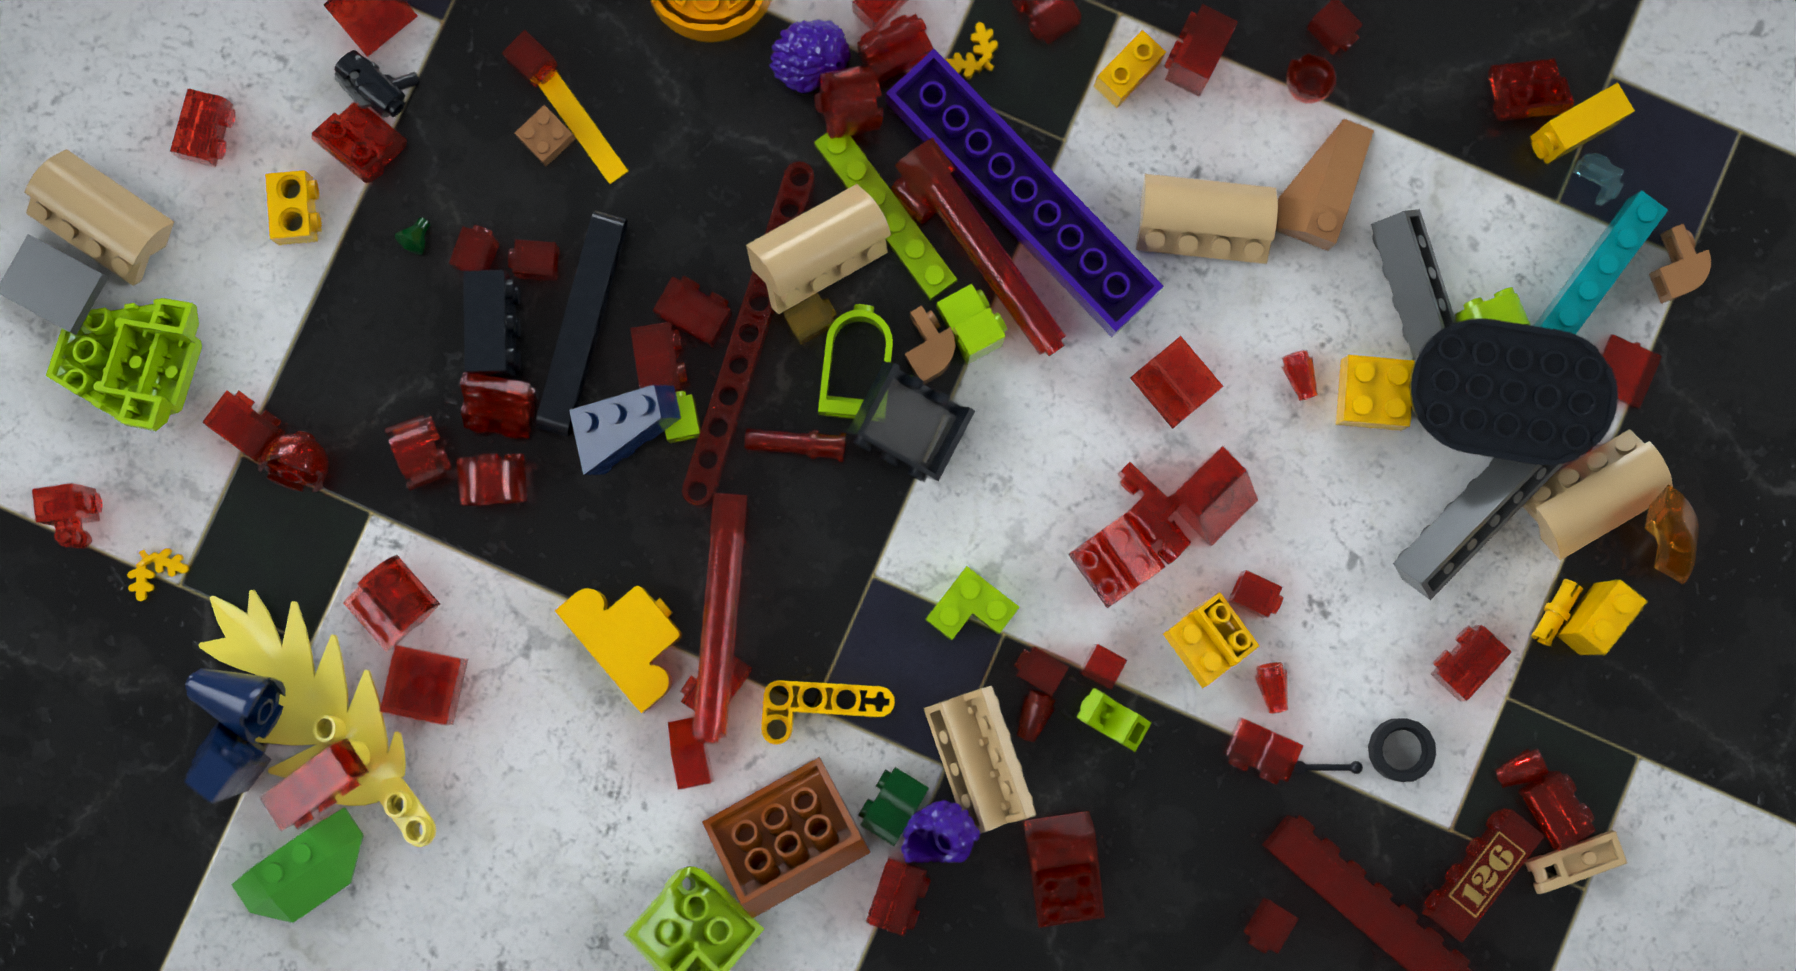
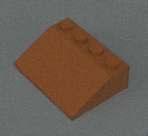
M820 757L702 821L740 904L752 919L871 853Z

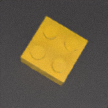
M1347 355L1341 359L1336 425L1397 431L1410 427L1412 404L1409 382L1415 360Z

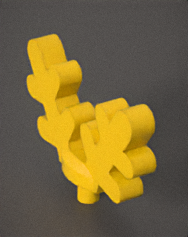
M981 22L976 24L977 33L971 35V41L980 44L973 47V52L983 57L979 61H975L973 54L968 53L966 55L967 60H962L960 53L956 52L953 56L954 59H945L958 74L961 71H965V79H970L974 72H980L984 68L989 71L994 68L989 62L993 58L992 52L998 48V42L993 40L989 43V40L994 36V32L992 29L986 31L984 24Z
M170 548L163 549L159 554L154 552L150 555L143 549L139 552L142 560L136 564L137 568L127 574L130 579L136 578V582L129 585L128 589L131 592L136 591V599L138 601L146 600L147 592H151L155 588L153 584L147 582V578L152 579L156 576L154 571L147 568V565L155 562V571L157 573L164 572L165 567H167L170 577L176 576L177 572L187 573L190 568L187 564L181 562L184 559L182 554L169 558L172 554Z

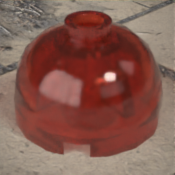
M297 431L295 434L288 433L277 436L269 442L260 458L258 470L260 473L263 469L268 471L267 479L280 486L302 492L304 489L303 485L314 486L312 492H318L323 489L327 478L329 460L327 453L315 441L313 435L304 431Z

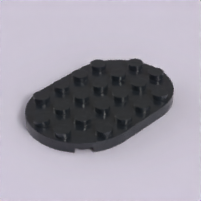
M1484 318L1459 321L1446 326L1433 335L1419 351L1412 366L1409 382L1410 400L1417 419L1427 433L1441 444L1469 454L1536 465L1567 463L1578 459V457L1588 452L1591 448L1597 446L1607 434L1615 418L1618 389L1612 368L1598 351L1599 349L1586 339L1562 330Z

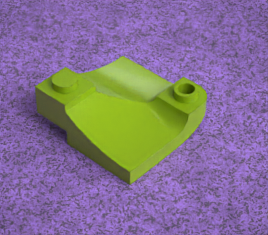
M688 866L678 869L664 884L665 887L623 935L644 956L655 971H729L764 931V928L754 918L752 919L740 903L713 877L698 867ZM685 878H688L691 882L689 890L683 887V880Z

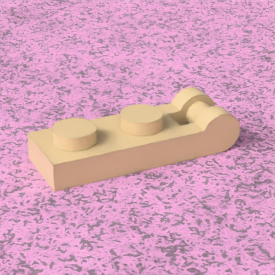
M1610 830L1550 853L1527 859L1525 864L1528 872H1532L1536 882L1533 885L1536 893L1542 894L1627 864V860L1616 831ZM1554 865L1557 875L1549 878L1545 867Z

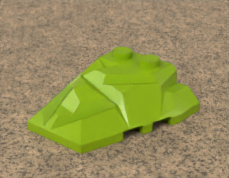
M160 298L154 299V304L143 306L129 303L124 304V309L112 311L107 308L92 309L77 335L61 328L46 376L126 426L157 431L168 422L170 415L179 413L183 409L202 350V342L195 336L199 326L197 306L190 302Z

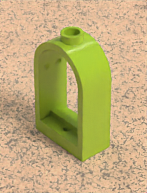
M854 304V310L839 316L828 330L818 408L819 415L854 419L864 401L863 399L828 396L834 340L844 326L852 322L862 321L877 327L884 336L886 343L884 361L891 362L893 347L891 331L886 322L880 316L873 313L874 307L871 305ZM888 390L871 421H885Z

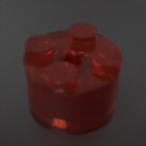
M855 66L821 74L820 93L815 94V105L817 111L824 114L827 132L831 139L871 132L881 127L883 107L877 108L876 97L882 95L877 78L869 67Z
M422 414L385 428L388 437L394 435L393 438L388 440L402 475L405 476L406 480L412 479V481L406 483L409 491L448 477L446 471L452 470L444 448L437 450L434 441L440 439L432 417L424 418Z
M499 454L478 455V462L477 457L457 458L458 490L461 506H485L527 501L524 454L504 455V460L503 457H499Z

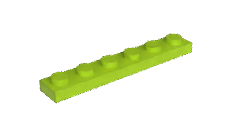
M841 123L817 139L814 145L845 187L848 189L858 184L878 204L891 232V235L885 238L886 242L930 301L956 283L957 278Z

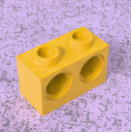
M1142 29L1101 71L1095 80L1094 87L1118 108L1162 63L1166 51Z
M305 170L265 174L270 239L278 245L318 242L317 232H321L322 222L319 212H316L315 200L319 199L317 180H313V177ZM300 185L299 194L294 198H288L287 193L290 187ZM296 217H302V226L296 231H291V221Z

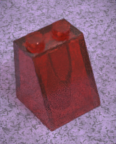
M1221 446L1212 452L1164 500L1212 546L1258 501L1246 468L1224 446Z

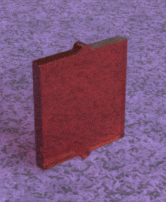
M1611 334L1602 356L1614 372L1617 382L1618 400L1639 409L1662 356L1641 347L1639 342L1632 343Z

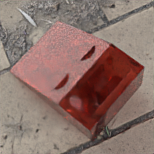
M1089 811L1023 821L1038 928L1105 918L1096 835Z

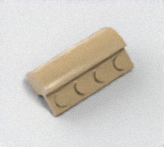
M67 149L47 159L33 174L24 192L30 196L26 211L27 215L133 286L142 281L149 257L166 247L174 224L173 220Z
M1145 174L1140 200L1141 217L1136 250L1267 264L1271 241H1274L1277 224L1278 199L1276 187Z
M856 184L750 242L746 247L752 270L766 283L771 307L780 314L888 253L885 238L889 237L891 232L878 204L865 190Z
M1629 429L1555 472L1522 507L1538 523L1541 540L1559 560H1562L1673 494L1672 477L1663 457L1650 441L1647 443L1642 442Z
M992 685L924 708L955 801L962 807V810L966 809L969 816L972 817L974 825L980 833L987 832L1006 823L1028 819L1037 815L1033 806L1032 796L1028 791L1022 774L1021 764L1016 757L1011 742L1010 732L1005 725L999 708V700L994 693Z

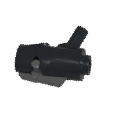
M356 50L345 54L334 68L336 71L334 74L335 80L360 108L371 107L383 118L389 116L396 117L406 104L404 102L405 94L401 90L420 84L417 73L412 72L394 78L387 74L383 75L379 71L380 68L377 64L368 60Z

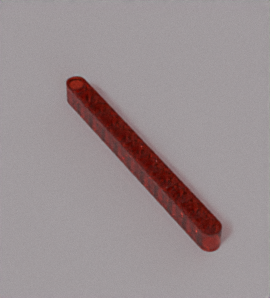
M797 161L787 167L765 234L807 212L815 187L813 169L809 164ZM797 173H804L809 177V180L803 186H796L791 182L792 177ZM789 203L794 204L799 208V211L794 217H785L781 213L783 206ZM754 271L752 272L683 483V497L690 505L698 508L709 505L715 496L775 311L771 307L766 283ZM763 296L769 301L767 308L762 311L752 309L750 306L755 297ZM747 327H753L759 332L757 339L750 343L744 342L740 338L742 331ZM738 358H743L748 362L747 370L741 374H735L730 369L731 363ZM732 389L738 393L737 401L729 406L722 404L720 401L721 394L725 390ZM721 420L726 422L728 430L725 435L721 437L711 435L710 427L715 421ZM714 452L717 454V463L713 468L705 469L701 467L700 458L704 453ZM703 483L707 487L705 498L699 501L693 500L690 497L691 487L694 484Z

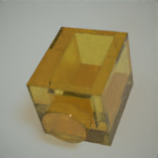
M818 293L783 312L785 320L801 346L829 330L834 322L832 317L837 315L829 299L825 298L822 300Z

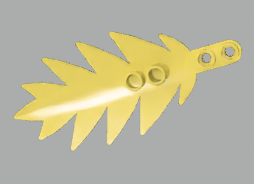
M255 590L249 591L247 613L217 596H211L210 601L214 614L225 638L201 642L199 648L218 661L258 676L275 678L284 684L286 690L285 696L280 695L278 704L284 707L276 726L266 738L257 737L255 740L258 743L292 746L314 745L270 767L268 773L304 783L333 787H355L331 797L329 802L347 806H364L380 802L386 814L392 818L408 843L416 847L429 845L436 834L435 822L403 779L406 762L400 732H394L390 748L388 746L381 703L371 672L369 670L363 671L349 707L348 688L338 637L334 634L330 635L315 674L309 637L298 602H291L282 643L268 609ZM402 799H403V801H404V807H403V809L401 808V805H400ZM420 825H422L423 828L422 835L419 832Z

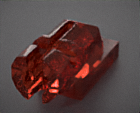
M1129 462L1118 473L1122 478L1119 483L1131 495L1134 496L1138 493L1141 497L1123 515L1126 524L1148 546L1161 540V548L1157 554L1169 565L1179 557L1192 541L1185 536L1174 520L1172 522L1168 520L1178 507Z

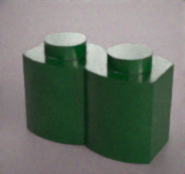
M894 767L892 772L885 769L875 786L881 791L875 801L868 798L858 814L859 817L863 818L860 826L893 846L898 842L905 827L908 825V821L912 818V815H914L929 790V787Z

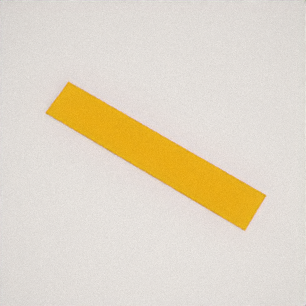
M554 70L538 81L537 84L608 183L611 184L628 172L557 71Z

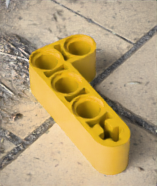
M785 680L773 681L765 688L763 695L761 731L767 742L775 745L782 744L792 735L794 712L883 717L893 710L895 700L892 692L881 686ZM779 685L785 687L789 693V698L783 705L774 704L770 698L771 690ZM809 688H817L822 693V702L817 707H809L804 702V693ZM842 690H850L856 696V703L850 709H842L837 704V695ZM860 690L868 691L865 698H875L877 692H884V698L890 701L889 705L883 706L882 711H876L875 705L865 704L866 711H859L858 709L861 704ZM775 719L783 721L787 729L784 737L779 739L773 738L768 732L769 723Z

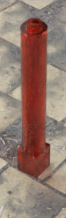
M930 138L896 163V168L916 196L919 197L922 194L926 196L1037 353L1041 355L1046 352L1049 357L1064 346L1061 340L1066 337L1065 333L954 180L951 173L956 169L934 138Z
M714 493L710 526L711 541L692 734L699 736L698 741L702 743L716 744L719 743V738H725L727 735L743 548L748 516L747 495Z

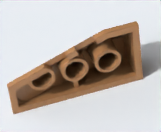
M1343 119L1279 196L1276 232L1329 251L1337 243L1373 136V129L1347 119Z

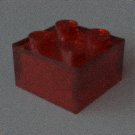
M1202 4L1198 14L1191 11L1178 37L1183 43L1178 40L1175 42L1164 65V68L1169 70L1165 80L1200 97L1238 21Z
M395 645L380 712L441 725H454L468 659L405 645Z

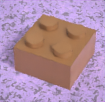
M545 105L515 132L518 139L545 166L575 140L574 135Z

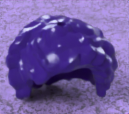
M831 20L797 21L788 29L782 30L780 32L782 38L776 40L772 45L773 55L771 60L773 62L770 64V68L774 71L775 78L780 79L787 87L800 93L811 92L821 86L822 83H830L833 77L847 66V62L851 59L849 44L846 42L842 29Z
M945 800L933 802L912 815V818L908 821V826L904 829L903 836L905 841L901 846V852L904 854V859L907 863L913 861L918 863H928L930 861H939L940 863L963 862L968 858L974 841L979 839L980 831L974 825V821L969 816L966 809L962 810L958 803L951 804Z

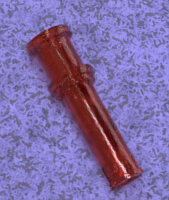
M747 428L745 433V449L807 454V457L816 460L817 457L837 458L838 462H844L846 433L841 432L840 435L819 434L818 430L809 431V434Z

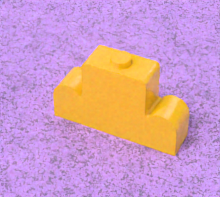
M640 586L632 588L608 610L607 599L600 591L590 588L577 591L559 606L555 612L639 712L645 713L671 689L672 677L669 671L662 666L653 665V662L682 637V632L669 618L673 612L661 598L655 601Z

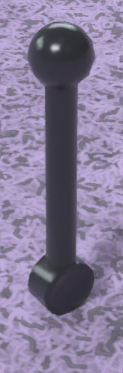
M1298 760L1293 763L1292 769L1297 774H1303L1305 771H1351L1353 774H1359L1362 772L1363 766L1359 761H1353L1351 764H1305L1303 761Z

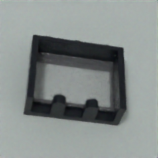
M882 361L879 373L852 424L845 432L855 437L853 441L855 445L871 452L872 448L882 452L880 458L895 467H898L901 463L910 468L907 474L924 483L927 478L939 481L975 410L956 404L950 400L951 397L941 391L932 390L923 384L924 381L922 379L900 371L899 365Z

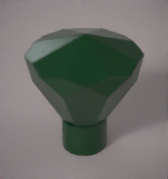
M420 217L414 226L396 233L395 238L404 249L420 255L425 247V232L431 224L426 219Z

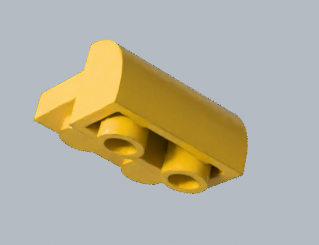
M1221 592L1194 608L1163 633L1166 640L1201 688L1211 684L1228 669L1237 665L1260 647Z

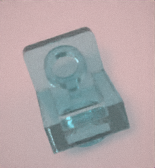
M1586 154L1578 160L1573 171L1602 186L1595 200V203L1598 205H1603L1610 199L1614 200L1622 189L1623 182L1620 179L1624 170L1610 164V159L1601 154Z

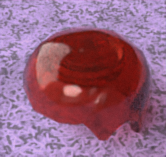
M1307 53L1297 60L1292 59L1290 61L1285 80L1289 93L1297 101L1313 104L1326 99L1333 93L1337 77L1333 65L1325 58Z

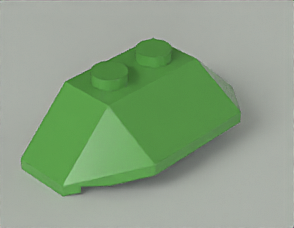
M345 807L305 830L251 867L232 884V887L250 913L294 923L352 883L364 834Z

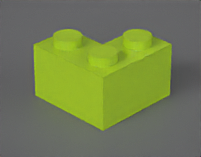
M972 284L942 299L936 305V309L947 329L951 327L955 343L967 365L1002 347L1006 337L1005 331H1007V326L999 313H992L981 289L976 291Z
M966 566L925 621L950 640H953L971 615L996 634H1000L1020 607Z

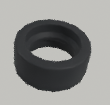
M1407 718L1389 719L1381 723L1371 734L1368 744L1369 759L1374 769L1383 777L1397 782H1413L1425 776L1433 767L1436 758L1435 740L1430 731L1420 722ZM1398 730L1411 732L1418 738L1421 744L1419 761L1413 767L1406 770H1398L1391 767L1383 756L1382 747L1385 739L1389 734Z

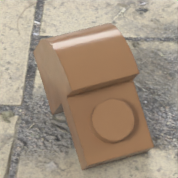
M1684 224L1660 234L1672 264L1649 273L1661 304L1697 289L1704 283L1710 272L1711 256L1709 249L1696 254L1694 250V237L1690 231L1686 230Z
M920 306L910 312V318L925 342L907 352L904 359L913 374L922 379L925 385L940 376L949 367L954 355L955 338L951 327L938 333L937 329L941 326L931 310L926 313L924 308Z

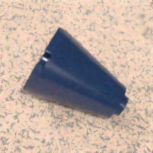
M200 668L188 677L185 685L187 696L191 701L240 738L253 744L257 743L255 740L257 737L264 739L276 726L284 707L278 704L280 695L285 696L286 693L284 684L272 677Z

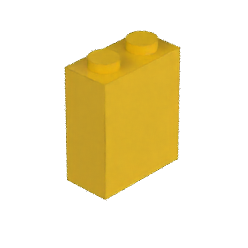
M1616 83L1555 117L1530 136L1533 141V151L1547 165L1613 128L1635 110L1619 83Z
M1621 580L1594 583L1570 613L1569 621L1563 622L1556 636L1579 655H1606L1647 601Z

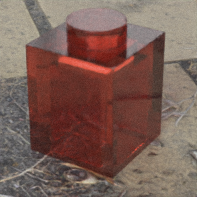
M1331 0L1311 19L1306 28L1334 55L1340 48L1346 52L1358 41L1359 36L1356 33L1363 24L1340 0Z
M526 30L502 52L506 61L534 88L540 83H547L554 76L555 68L558 66L554 57Z
M474 225L473 229L462 226L449 264L454 269L462 272L490 270L499 242L492 236L493 232L478 225Z
M515 239L514 249L510 248L508 253V267L512 268L513 274L517 278L557 281L559 247L556 243Z
M1244 570L1240 572L1227 602L1259 617L1269 618L1271 613L1275 615L1282 604L1284 597L1279 594L1283 587Z
M1094 644L1079 674L1106 689L1112 690L1127 659L1100 644Z
M1035 646L1030 651L1023 649L1014 664L1019 669L1016 673L1017 677L1049 696L1054 694L1069 668Z
M1263 898L1243 932L1251 937L1248 943L1265 954L1268 949L1278 954L1298 918L1268 899Z

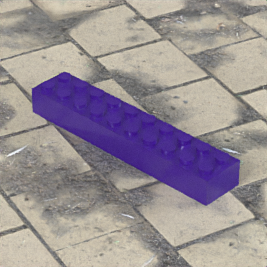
M935 49L930 51L886 92V104L1111 337L1121 330L1162 290L1164 286Z

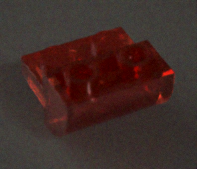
M328 0L323 4L367 57L418 17L405 0Z
M1555 58L1490 66L1488 75L1495 96L1493 110L1500 121L1560 115L1570 110L1574 105L1566 77H1560Z
M355 102L339 115L334 112L311 133L312 140L364 183L372 182L384 173V166L407 146L406 138L369 108L362 109Z
M1182 336L1178 337L1130 377L1132 382L1172 429L1224 387Z
M463 372L460 385L464 399L461 409L464 428H468L476 433H500L508 438L530 437L536 403V389L532 388L530 383Z
M1127 512L1068 554L1106 608L1115 604L1166 567Z
M398 555L388 558L366 574L357 583L358 587L343 602L385 652L394 649L413 628L421 625L440 605L439 601Z

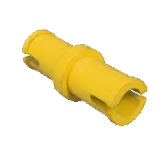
M1563 579L1562 585L1552 602L1546 603L1544 607L1545 614L1535 631L1531 634L1532 638H1539L1537 641L1543 645H1552V641L1563 622H1568L1571 617L1569 612L1583 591L1580 585L1576 588V582Z

